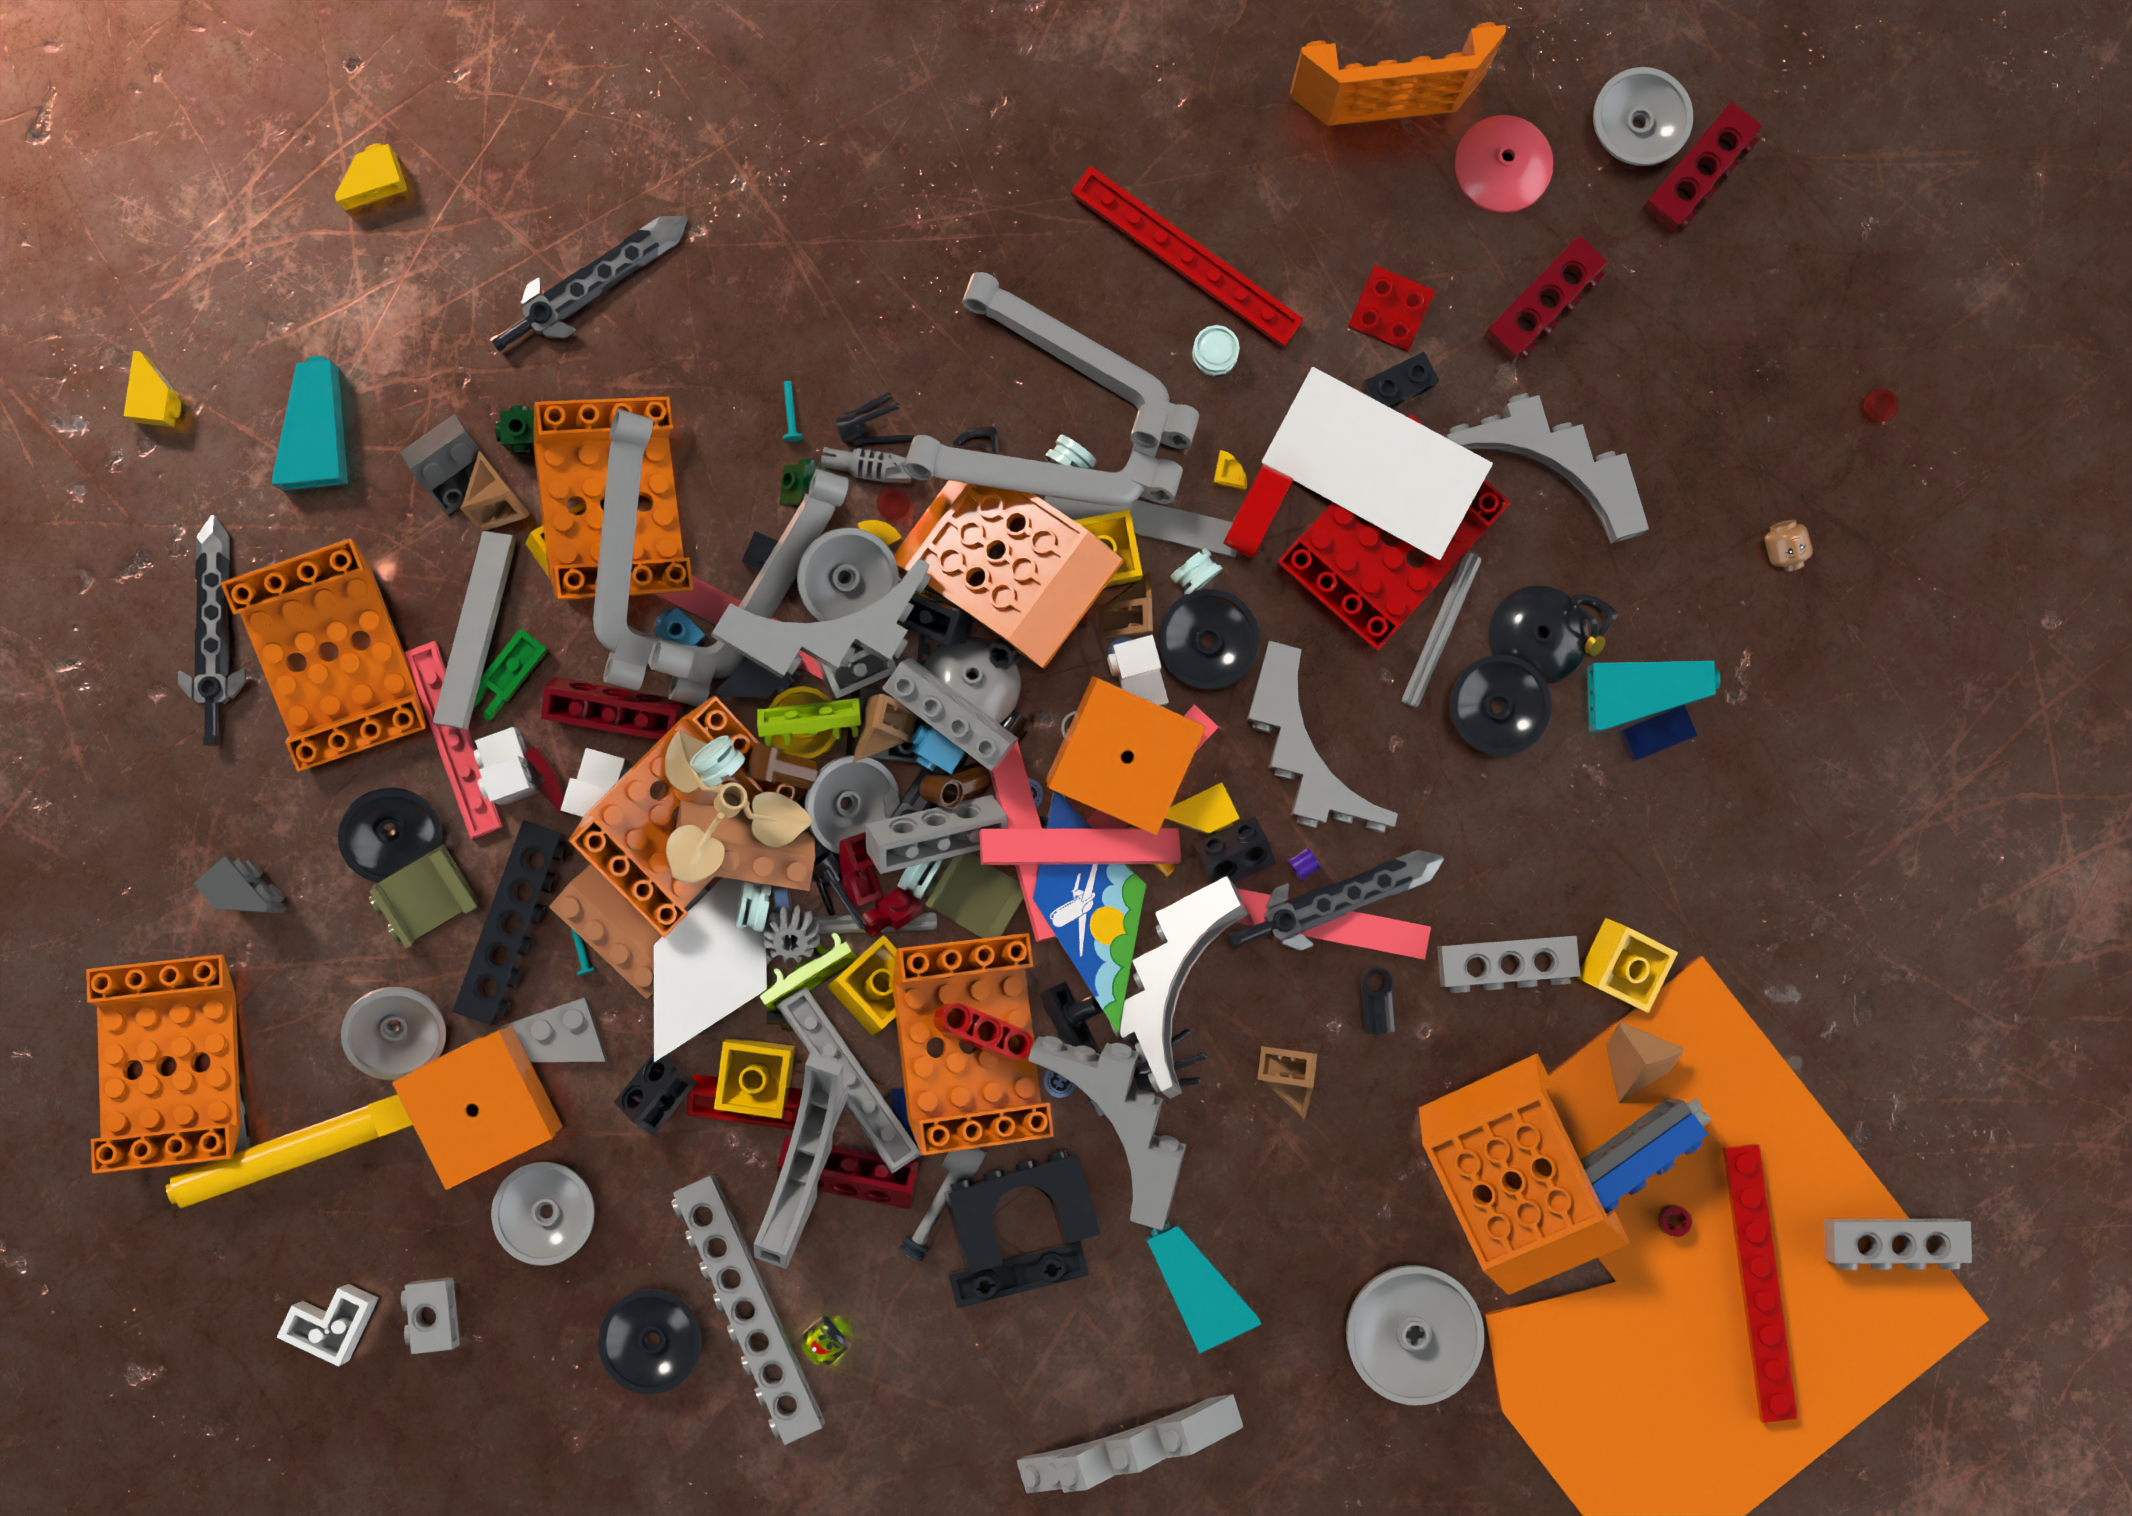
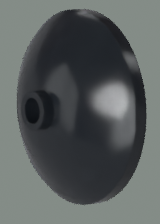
M1547 586L1525 587L1508 595L1495 609L1488 628L1489 648L1492 655H1508L1526 661L1542 675L1547 684H1552L1570 675L1583 660L1586 653L1585 644L1589 639L1586 619L1572 610L1570 606L1572 598L1564 592ZM1538 627L1546 628L1548 631L1546 638H1540L1537 635Z
M1217 589L1196 590L1179 598L1166 612L1159 630V649L1165 665L1181 682L1198 689H1220L1235 683L1251 668L1259 649V629L1250 609L1236 596ZM1206 636L1211 637L1214 645L1211 648L1204 647L1201 642L1202 638Z
M1492 655L1479 659L1461 673L1452 689L1450 713L1457 732L1471 747L1489 755H1512L1529 748L1542 736L1551 717L1552 702L1547 683L1532 665L1517 657ZM1493 702H1499L1502 705L1501 713L1497 714L1492 711L1491 706Z
M381 788L360 796L346 809L339 824L338 844L343 859L355 873L367 880L378 883L440 847L442 844V827L435 809L420 795L401 788ZM388 823L396 826L390 831L383 828Z
M656 1289L636 1291L620 1299L606 1314L601 1324L598 1338L600 1358L607 1373L622 1387L640 1394L662 1393L682 1383L695 1368L702 1347L701 1328L692 1309L676 1295ZM654 1332L658 1334V1344H651L649 1342V1333Z

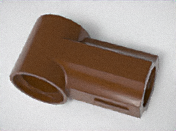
M759 743L753 744L746 777L769 783L780 782L810 790L817 777L816 761L783 753L784 750Z
M978 762L955 769L952 774L929 773L921 781L920 795L927 802L947 809H954L963 799L986 792L987 787L991 785L990 774L986 771L984 765Z

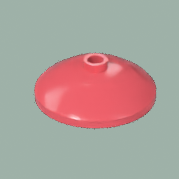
M1511 115L1491 116L1474 124L1462 137L1455 154V175L1461 190L1479 207L1497 213L1516 212L1532 205L1546 190L1553 173V154L1546 137L1532 123ZM1510 153L1513 160L1510 162L1505 161L1502 154Z

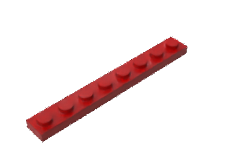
M1091 165L1072 189L1071 196L1284 348L1303 323L1304 318Z
M1759 1144L1724 1147L1722 1149L1760 1421L1768 1423L1798 1419Z

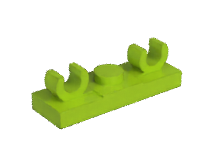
M859 698L757 710L759 737L765 736V744L768 746H772L773 735H782L785 745H789L791 741L790 733L813 735L820 731H827V729H832L834 738L840 739L839 729L841 727H850L853 737H857L858 725H861Z
M836 933L831 934L835 941L834 947L831 950H825L824 946L819 942L816 948L822 957L815 958L812 961L806 960L801 962L794 968V972L788 975V978L779 969H774L777 982L772 986L767 984V990L759 995L761 1000L770 1011H778V1004L805 986L810 991L846 969L858 958L854 950L847 942L843 943Z

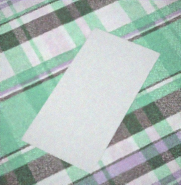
M1315 367L1311 368L1262 459L1263 464L1294 478V481L1438 560L1443 556L1493 465L1492 462Z

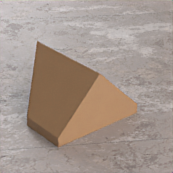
M479 451L460 509L480 532L527 518L530 513L521 499Z
M1149 572L1142 576V581L1134 582L1108 603L1099 605L1100 638H1140L1152 635V595Z
M877 694L868 697L853 763L904 742L911 743L917 715L898 700L887 695Z
M1620 1022L1606 1045L1618 1102L1620 1103L1669 1073L1683 1054L1684 1048Z
M1261 1046L1257 1080H1262L1304 1120L1314 1087L1317 1054Z

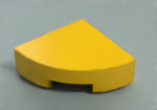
M1220 450L1213 484L1246 491L1247 478L1241 464L1233 455Z
M867 520L857 523L860 529L874 534L888 547L903 540L898 531L885 522Z

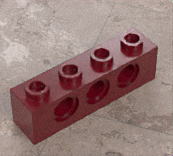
M1731 101L1650 197L1642 210L1671 234L1679 225L1685 229L1698 214L1693 210L1697 203L1701 201L1706 204L1718 190L1713 185L1718 178L1722 176L1726 180L1739 165L1734 160L1742 151L1747 155L1760 140L1755 134L1762 125ZM1718 140L1729 142L1732 150H1723L1719 146ZM1697 165H1706L1710 169L1711 175L1701 174ZM1677 189L1686 190L1690 195V200H1682L1677 195Z
M1578 235L1487 329L1483 337L1511 363L1518 356L1524 360L1536 348L1537 344L1534 340L1542 332L1547 336L1560 323L1556 317L1564 309L1570 313L1583 299L1579 293L1586 286L1592 290L1605 276L1602 269L1608 261L1585 239ZM1572 272L1576 275L1578 283H1567L1563 278V273ZM1540 296H1551L1555 301V307H1545L1541 303ZM1520 318L1528 319L1532 323L1533 330L1523 331L1519 328L1517 320Z
M554 677L544 686L541 719L660 740L684 717L685 704L669 700L666 696Z
M785 1135L777 1164V1179H779L792 1136ZM833 1145L817 1182V1191L910 1210L918 1179L919 1162L911 1161L892 1174L879 1154Z

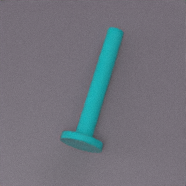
M784 381L788 434L783 436V441L797 442L803 439V434L796 431L792 382Z
M571 928L582 969L576 973L577 976L595 973L597 971L596 967L590 968L583 939Z

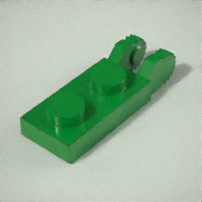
M522 628L517 631L481 677L474 707L481 703L489 689L497 694L482 715L487 721L492 720L501 710L505 701L508 702L549 650Z

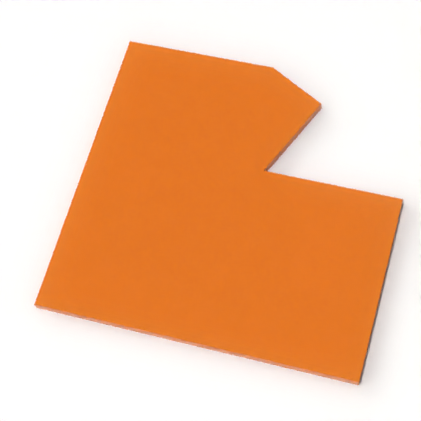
M1698 956L1662 985L1649 1013L1636 1007L1632 1008L1552 1071L1548 1076L1553 1085L1545 1089L1580 1160L1668 1097L1684 1100L1686 1104L1694 1098L1698 1099L1702 1105V1111L1707 1113L1712 1119L1703 1126L1708 1133L1701 1140L1703 1145L1689 1155H1685L1683 1152L1673 1160L1675 1165L1661 1175L1655 1172L1645 1180L1647 1185L1633 1195L1627 1192L1617 1200L1619 1205L1609 1213L1615 1211L1630 1244L1597 1258L1613 1279L1612 1281L1483 1314L1500 1410L1582 1516H1745L1990 1320L1950 1269H1940L1939 1263H1926V1269H1906L1905 1263H1892V1269L1887 1270L1871 1269L1870 1263H1858V1269L1845 1270L1837 1269L1836 1263L1825 1260L1824 1219L1910 1218L1703 956ZM1620 1022L1684 1048L1683 1054L1669 1073L1620 1103L1618 1102L1606 1045ZM1759 1144L1798 1418L1768 1423L1761 1422L1759 1416L1722 1149L1724 1147ZM1543 1158L1537 1159V1171L1543 1176H1550L1552 1173L1550 1162ZM1677 1205L1689 1212L1692 1225L1688 1233L1684 1236L1674 1237L1661 1230L1658 1224V1215L1664 1207ZM1669 1214L1667 1220L1671 1221L1667 1223L1669 1229L1673 1226L1676 1228L1681 1227L1683 1222L1679 1221V1219L1683 1218L1681 1214L1677 1216ZM1866 1235L1861 1237L1857 1244L1859 1252L1864 1253L1870 1246L1869 1238ZM1900 1235L1892 1241L1894 1253L1901 1251L1904 1241ZM1927 1241L1926 1249L1931 1253L1934 1249Z

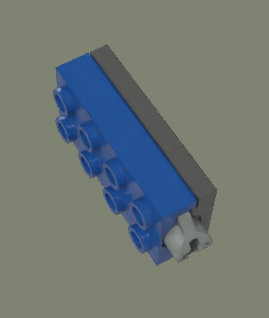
M1668 1097L1580 1160L1606 1214L1619 1205L1617 1200L1627 1192L1633 1195L1647 1185L1645 1180L1655 1172L1661 1175L1675 1165L1673 1160L1683 1152L1685 1155H1689L1703 1145L1701 1140L1708 1135L1703 1126L1712 1119L1707 1113L1702 1111V1105L1697 1098L1686 1104L1684 1100Z

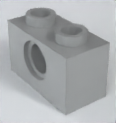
M453 1277L412 1281L406 1284L405 1291L401 1293V1305L403 1311H407L408 1325H405L404 1338L406 1345L411 1347V1354L452 1350L459 1346ZM424 1307L434 1310L436 1314L434 1324H428L423 1320L422 1311Z

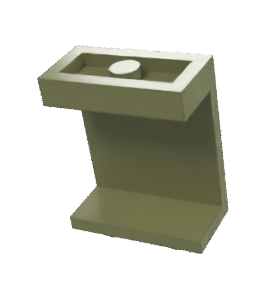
M444 844L373 885L369 891L372 895L369 897L372 907L377 914L381 915L383 913L390 923L387 926L390 935L396 943L402 942L405 948L410 947L418 937L461 912L466 914L473 910L479 903V899Z
M971 853L945 858L941 865L945 872L939 881L933 879L924 894L928 898L925 905L981 938L1002 936L1024 899L1020 882L991 865H981V859Z

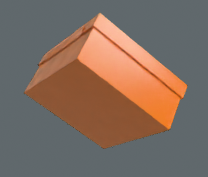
M1092 676L1046 778L1047 787L1157 835L1206 726Z
M512 1024L485 1037L481 1036L392 1082L445 1190L556 1136L555 1133L563 1127Z

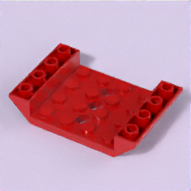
M1410 414V415L1408 416V418H1410V419L1414 420L1415 422H1417V423L1423 425V424H1422L1420 421H1418L1412 414ZM1484 479L1440 560L1400 538L1397 545H1386L1381 539L1382 531H1384L1382 528L1373 523H1361L1357 519L1356 514L1332 502L1277 563L1371 647L1378 651L1511 502ZM1413 550L1419 551L1424 557L1423 566L1420 568L1409 566L1406 561L1408 552Z

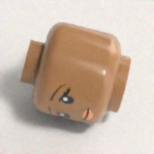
M1796 520L1782 521L1770 526V532L1765 535L1764 542L1771 564L1777 567H1784L1785 571H1794L1804 567V561L1813 554L1807 528L1802 524H1797Z

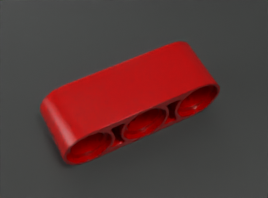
M1263 464L1223 544L1253 559L1294 478Z
M961 1003L942 1005L934 1013L935 1027L947 1036L1006 1060H1021L1030 1055L1034 1044L1033 1038L1024 1029ZM951 1010L956 1011L959 1017L958 1024L954 1028L947 1022V1015ZM981 1023H985L989 1028V1036L985 1041L981 1040L978 1036V1027ZM1013 1035L1019 1041V1049L1016 1053H1012L1008 1047L1009 1039Z

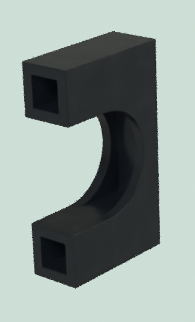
M1067 1149L1048 1154L1049 1161L1036 1164L1035 1159L1016 1164L1017 1171L1004 1174L1003 1169H998L983 1174L984 1180L971 1184L970 1179H965L950 1184L952 1190L943 1193L967 1273L972 1274L1003 1264L993 1229V1212L1000 1198L1016 1187H1034L1049 1199L1062 1242L1069 1244L1101 1234L1078 1154L1068 1155Z

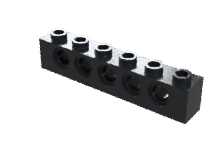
M522 821L452 1012L490 1026L497 1025L499 1020L503 1021L510 1007V1002L506 1001L511 988L515 989L522 974V970L518 969L522 956L527 957L533 945L534 939L530 937L534 924H540L545 912V906L542 905L546 893H551L557 879V875L553 873L557 861L562 862L567 853L569 845L565 842L567 835L529 821ZM540 851L544 856V863L541 868L534 870L530 866L529 859L534 852ZM523 883H528L532 887V896L529 900L523 902L518 897V888ZM515 914L519 917L521 926L517 932L512 934L506 928V921L509 916ZM501 946L505 947L509 953L508 961L504 965H499L494 958L495 951ZM488 978L493 979L497 984V991L492 997L486 996L482 988L483 983Z

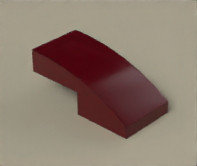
M533 746L524 756L547 779L537 789L560 813L567 815V812L561 811L566 793L564 784L548 757L540 748Z
M866 832L840 840L839 856L845 893L854 908L882 898L883 895L872 867L874 863L866 850Z

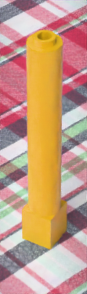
M397 1094L233 1154L232 1159L211 1161L170 1176V1184L166 1185V1192L172 1204L177 1203L180 1208H184L376 1138L413 1126Z

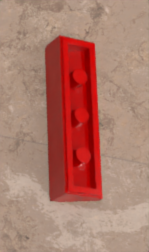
M699 1074L692 1075L697 1083L687 1095L686 1115L794 1130L803 1089L789 1088L783 1118L780 1119L716 1110L714 1106L718 1077Z

